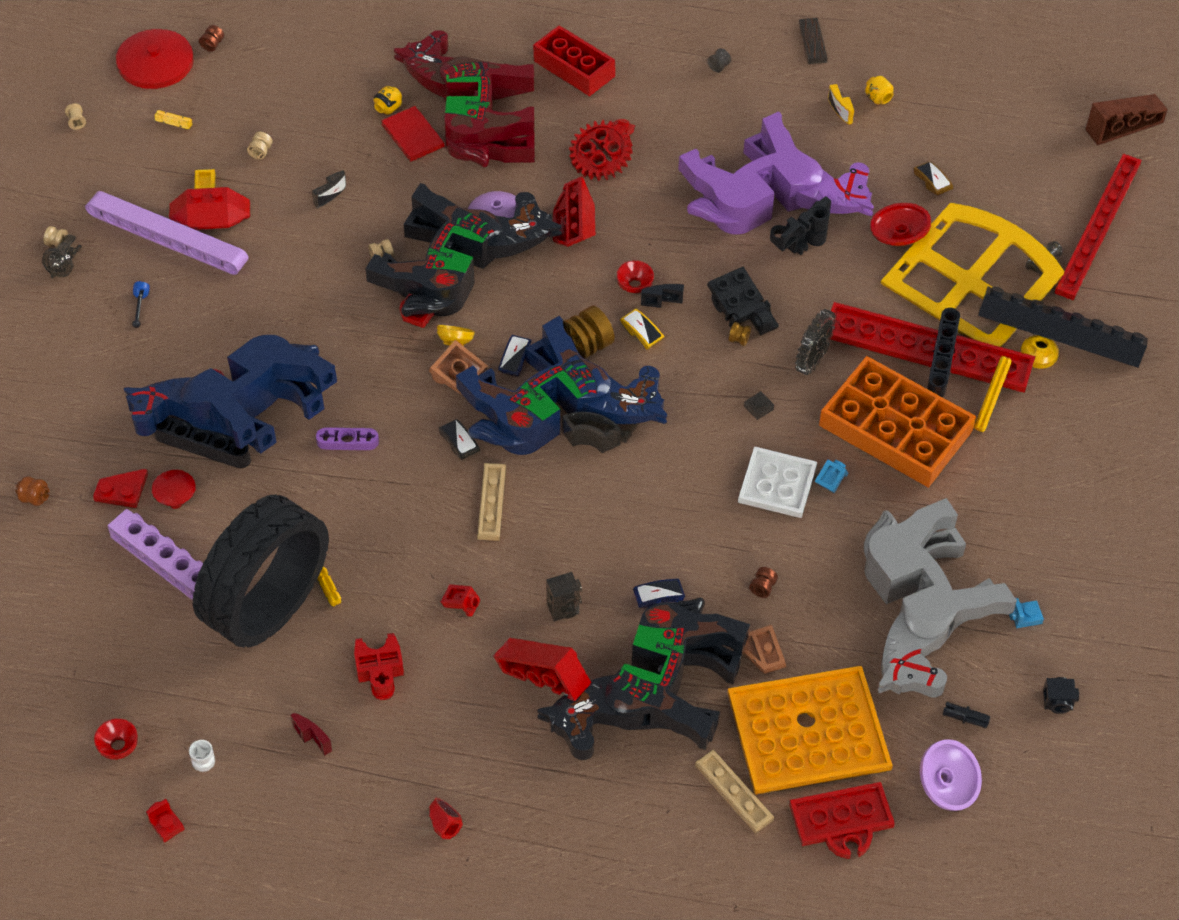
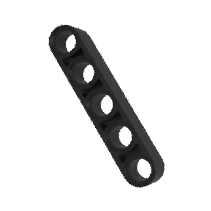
M945 308L942 311L927 385L928 390L941 397H944L946 393L960 321V313L955 308Z
M169 416L156 425L154 437L161 443L240 469L249 466L251 463L248 444L240 449L236 447L233 437L196 428L188 422Z

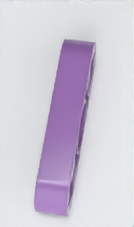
M322 428L316 433L318 447L325 450H373L379 444L378 433L372 428ZM344 436H352L353 440L344 442L342 438Z

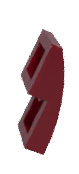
M297 713L290 715L292 726L304 743L313 739L324 756L332 752L331 740L320 727Z

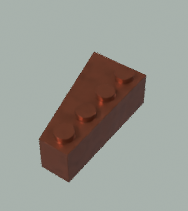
M1156 94L1092 103L1085 130L1098 146L1164 123L1168 109Z

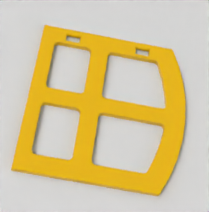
M949 203L933 221L927 235L909 248L881 280V284L940 320L942 311L945 308H956L969 293H973L983 299L987 286H992L982 281L981 278L1010 245H1016L1043 272L1041 277L1023 296L1026 299L1041 301L1064 275V270L1040 242L1017 225L981 209ZM941 221H943V223H945L946 225L942 228V230L936 228ZM956 221L974 225L998 235L969 270L961 268L931 249ZM919 262L928 265L956 283L940 303L934 302L903 282V279ZM906 263L909 267L904 272L900 271L899 268ZM960 318L958 332L965 337L1002 347L1017 330V328L1000 323L991 334H986Z

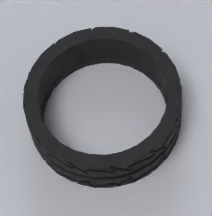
M267 495L257 500L256 503L253 502L230 522V525L225 528L215 541L207 555V559L203 562L195 583V591L193 592L192 605L196 617L214 631L219 632L221 636L242 648H245V646L247 648L257 646L266 641L268 637L273 636L297 612L318 579L325 562L329 544V534L325 523L282 495ZM278 547L271 564L261 579L246 594L253 577L261 565Z

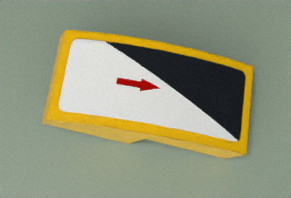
M830 85L828 100L833 110L848 125L852 124L854 108L850 97L842 98L838 85Z
M634 309L620 319V322L630 335H636L646 350L664 338V335L652 321L638 309Z

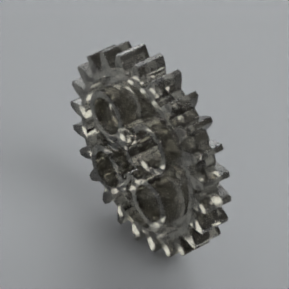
M827 309L821 310L820 313H817L816 318H813L812 324L808 326L803 335L802 344L798 349L799 353L796 356L795 369L805 375L811 374L816 369V365H819L820 359H823L831 343L830 339L834 335L832 332L836 327L834 325L837 321L835 320L837 316L834 312Z

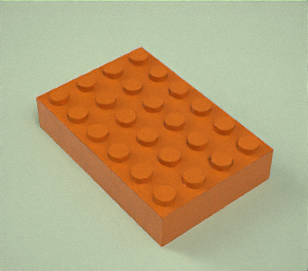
M866 356L821 410L819 426L929 488L972 433L976 416Z

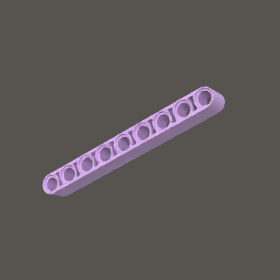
M97 191L85 206L86 211L95 218L233 275L238 274L249 259L247 253L236 246L102 191Z

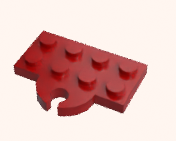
M881 782L789 801L801 846L825 842L831 852L845 859H850L851 850L845 845L847 842L853 841L858 845L857 854L860 857L867 852L871 845L872 832L891 829L895 825Z

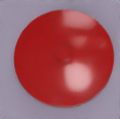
M150 29L130 36L121 44L116 55L117 68L122 78L136 87L145 89H159L176 84L187 76L194 62L192 47L188 40L182 35L166 29Z

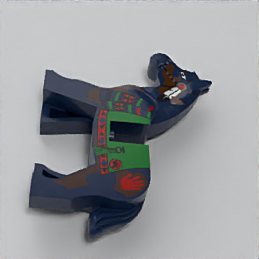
M560 316L542 325V339L525 348L526 362L535 368L538 373L525 381L516 391L498 386L495 372L492 369L478 376L477 369L471 366L456 375V388L475 410L484 413L489 418V420L481 419L473 424L468 430L469 436L493 445L502 446L508 452L517 455L531 454L560 435V408L555 404L556 402L577 424L591 419L611 424H636L650 420L662 424L667 423V413L663 410L664 399L661 398L658 392L659 371L653 366H644L639 371L638 379H634L626 387L622 386L611 378L603 368L579 355L572 338L564 330L563 319Z

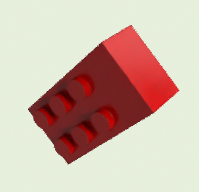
M560 25L533 44L535 63L588 96L594 94L616 77L614 58Z

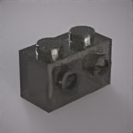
M572 572L546 579V604L553 621L564 618L569 619L579 614V605L582 604L580 596L582 586L579 579L575 580Z

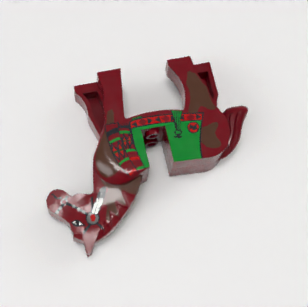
M442 30L431 32L421 41L409 42L405 48H394V53H396L394 59L404 63L408 72L423 87L444 98L446 103L444 117L446 149L451 156L459 160L472 161L483 168L489 165V159L504 163H535L534 107H526L519 111L504 113L493 111L492 100L534 92V64L516 66L486 62L467 56L454 58L442 56L448 52V34Z

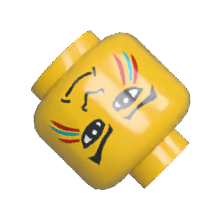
M871 77L866 83L865 93L875 104H886L892 99L894 88L885 77Z

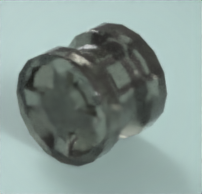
M719 48L714 52V55L707 59V63L714 72L719 73L725 66L731 63V56L726 50Z

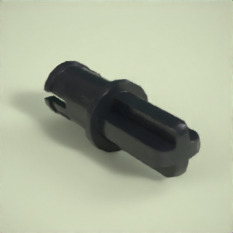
M948 701L946 702L943 716L960 720L962 724L970 723L982 728L988 727L990 722L989 715L971 710L970 706L965 708Z

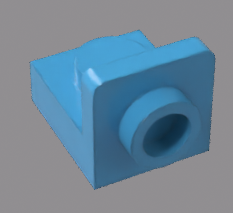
M827 459L814 482L835 493L844 476L847 477L849 474L845 469L846 465L838 460L832 462Z
M1016 598L1017 602L1014 612L1009 614L1010 619L1014 620L1016 628L1043 624L1044 618L1037 600L1020 603L1019 599Z

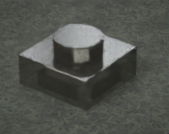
M761 391L744 402V407L757 420L774 410V404Z

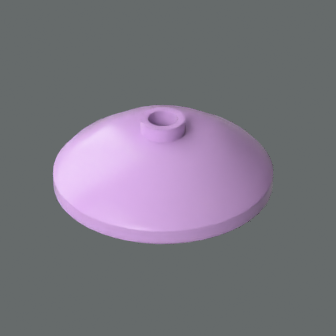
M502 191L484 193L475 198L468 209L485 210L497 216L512 218L515 213L516 196Z
M955 740L938 741L929 746L923 754L920 763V778L928 797L937 806L949 811H959L971 806L977 799L982 785L980 766L974 754L965 745Z

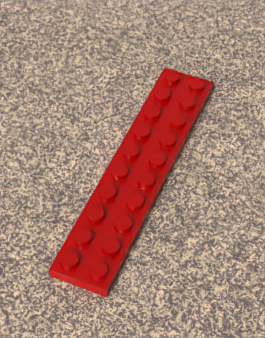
M834 302L822 337L931 367L938 330ZM957 335L950 373L991 384L999 360L1002 356L1011 359V365L1002 387L1025 393L1036 356Z

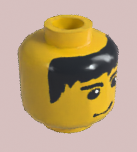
M385 86L374 95L373 99L376 111L386 115L392 114L402 105L401 92L391 86Z

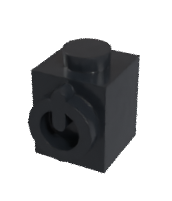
M1065 677L1046 678L1043 687L1044 709L1051 710L1056 714L1072 711L1075 702L1079 701V688H1075V680Z

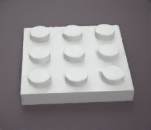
M754 447L739 494L738 503L802 518L817 462Z

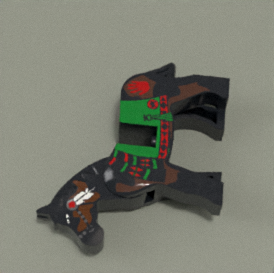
M420 183L411 196L412 211L403 225L404 237L430 243L425 260L397 262L391 254L385 253L382 258L374 254L365 268L366 279L369 283L398 292L400 295L407 297L401 309V313L405 317L434 313L435 316L453 315L462 309L475 284L474 266L484 269L494 259L519 254L535 247L548 237L562 235L560 231L562 226L552 222L551 214L542 211L538 207L534 195L529 192H521L516 195L514 217L507 218L494 215L485 210L461 208L445 197L433 193L426 184Z
M701 597L687 601L654 604L648 607L642 614L632 646L631 665L624 664L615 675L591 680L592 683L576 701L568 699V694H564L553 706L539 708L537 710V718L548 722L551 732H555L563 737L570 748L571 754L579 760L590 759L594 754V737L592 735L594 724L616 726L624 730L669 729L690 738L700 749L706 750L709 741L712 742L718 727L720 711L694 707L677 696L684 666L694 665L708 668L720 675L726 683L733 685L740 668L742 653L749 637L750 624L719 614H702L705 601ZM722 645L728 646V647H730L731 649H733L734 651H732V650H730V649H728V648H725V647L722 646Z

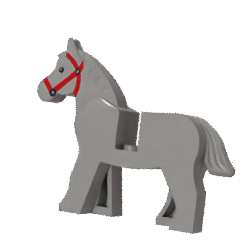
M947 498L917 510L911 517L899 524L891 512L885 510L866 536L864 542L866 557L864 571L866 578L885 604L903 598L900 613L891 626L886 639L881 663L883 678L879 683L878 693L891 690L900 695L901 692L915 691L932 698L941 696L945 689L947 675L942 669L931 667L930 662L925 656L940 649L952 632L960 624L968 620L980 619L991 614L1009 615L1014 612L1017 600L1005 583L993 584L991 579L988 578L973 588L952 590L946 575L934 560L938 558L962 557L966 547L965 541L955 528L958 514Z

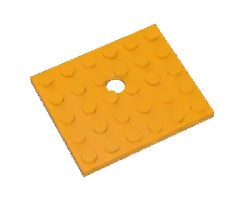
M862 666L728 688L727 694L754 794L892 770L893 765ZM807 713L815 719V723L810 727H803L797 722V718L800 714Z

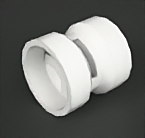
M197 740L191 744L189 754L195 770L201 772L210 770L215 764L212 745L206 740Z

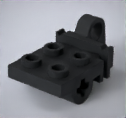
M825 196L820 201H816L809 210L802 212L798 217V221L791 216L787 220L786 226H773L770 232V241L781 251L789 249L794 254L797 252L800 255L803 254V251L808 250L807 243L812 246L823 245L826 242L832 200ZM776 234H782L780 238L775 236Z
M744 266L708 281L707 286L712 293L713 305L718 312H724L726 315L725 320H730L728 324L730 327L733 326L734 322L740 324L750 319L760 336L779 327L771 313L769 301L763 302L764 298Z

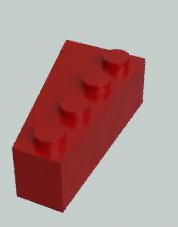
M509 638L493 655L503 673L522 681L529 679L535 686L540 688L546 685L551 687L552 692L560 695L562 692L568 694V699L576 701L592 683L578 660L577 653L571 647Z

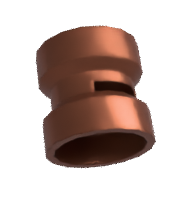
M209 25L205 30V34L200 37L199 44L204 50L213 52L217 48L218 43L223 40L224 33L218 26Z
M760 567L755 574L756 578L751 581L749 589L754 595L760 598H767L772 592V586L778 580V575L768 567Z

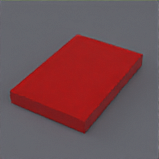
M416 106L381 120L384 129L410 162L444 147V141Z

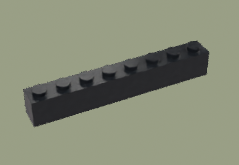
M987 286L978 313L980 317L1139 368L1148 343V338L1141 333H1131L1125 331L1120 326L1112 327L1104 324L1101 320H1091L1076 312L1069 313L1058 306L1044 305L1042 301L1036 299L1029 300L1018 293H1007L995 286Z

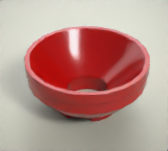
M633 260L625 262L618 268L617 282L623 290L630 293H641L642 289L652 286L654 272L647 263ZM635 280L641 284L638 287H633L629 283Z
M118 718L104 722L97 729L94 736V743L98 752L105 758L112 760L122 759L130 755L135 750L138 742L135 726L128 720ZM122 740L125 742V745L120 750H114L111 747L113 742Z

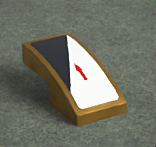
M928 161L914 167V175L924 180L926 189L935 195H940L954 189L948 177L933 162Z

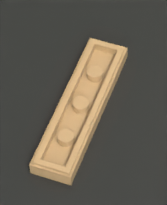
M484 463L477 540L500 541L506 464Z
M714 750L695 762V767L755 834L774 821V816Z

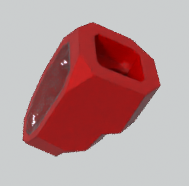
M435 798L429 806V816L433 829L442 839L450 840L458 834L463 826L461 815L442 799Z

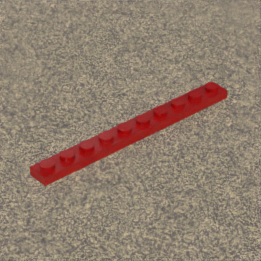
M1123 153L1054 294L1074 301L1141 165V159Z

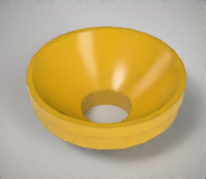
M437 325V334L445 345H451L456 340L464 346V344L469 343L473 339L475 331L467 328Z
M1033 335L1024 340L1020 352L1036 356L1033 367L1043 369L1051 367L1056 363L1059 349L1053 340ZM1044 342L1047 344V347L1039 348L1036 343Z

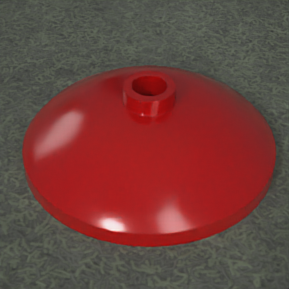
M891 204L880 209L873 216L870 223L871 232L878 241L891 246L910 245L927 235L931 228V216L926 209L917 204Z

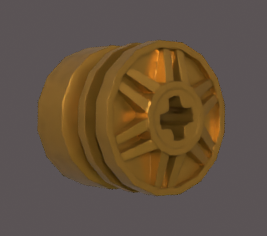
M595 305L580 311L578 316L573 315L570 319L563 321L565 332L572 338L579 355L584 359L588 358L589 355H594L597 350L610 346L615 340L610 321L604 312Z

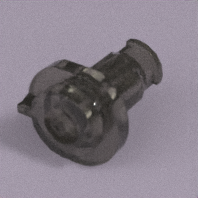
M64 236L62 242L56 248H49L43 253L42 264L51 274L50 278L53 279L56 276L67 277L72 272L74 267L72 260L82 248V245H78L76 248L70 247L76 240L75 236Z

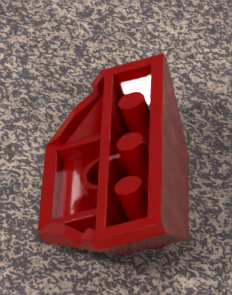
M582 176L564 184V191L559 196L553 209V222L562 226V229H560L562 235L553 237V242L569 247L595 236V204Z
M228 187L187 189L169 203V219L194 230L230 228L240 223L243 219L250 217V199Z

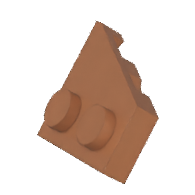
M772 625L749 632V637L742 653L764 674L786 667V662Z

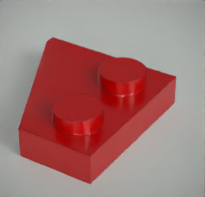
M141 469L99 479L93 495L94 501L137 508L148 477V470Z

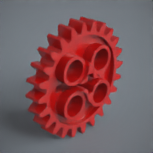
M604 120L601 121L600 125L594 121V126L592 127L586 124L587 129L580 128L581 134H574L576 140H571L573 147H569L571 153L569 157L573 167H576L577 173L581 172L583 177L588 175L590 180L594 176L597 177L598 181H600L601 176L608 180V175L610 174L615 178V172L622 173L621 166L628 167L626 161H631L629 154L633 153L631 148L633 145L629 134H626L625 128L620 129L618 123L613 127L612 121L605 125Z

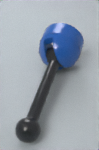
M142 281L133 284V295L138 298L135 320L132 322L134 328L140 327L142 299L148 296L150 285Z

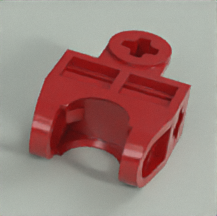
M387 634L385 644L379 649L369 648L362 638L355 639L354 656L358 682L370 681L372 694L376 699H390L395 692L394 677L404 676L400 645L395 634Z

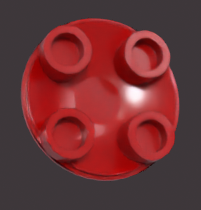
M183 470L163 472L152 484L153 497L159 503L170 506L173 509L180 508L183 503L191 499L196 491L194 478Z

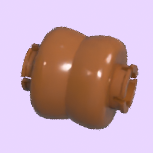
M29 476L19 481L16 485L17 489H15L20 502L30 503L34 506L43 504L50 495L48 494L50 490L45 480Z

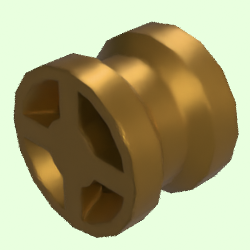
M734 322L729 334V342L733 343L736 341L741 346H746L751 327H743L738 322Z

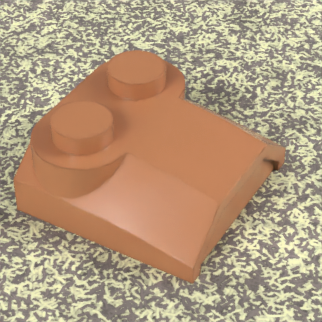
M455 340L430 367L429 372L435 382L446 384L461 394L456 388V375L474 366L479 376L485 372L488 365Z

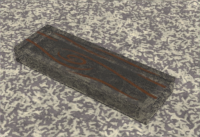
M818 18L799 19V27L808 64L827 63L828 57Z

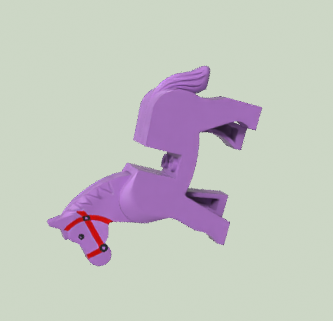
M780 112L763 118L761 133L745 139L743 153L752 162L746 164L734 174L717 168L715 166V158L712 155L700 159L697 149L679 156L678 170L693 188L704 196V198H698L688 204L687 212L714 222L718 228L730 234L747 233L771 220L774 196L787 211L800 208L810 209L816 201H820L826 196L832 200L830 213L845 214L859 212L868 216L873 215L871 211L874 209L871 203L872 193L869 192L866 186L869 168L863 163L856 162L850 166L849 173L843 174L838 179L833 178L821 168L816 160L795 147L789 131L782 123V114Z

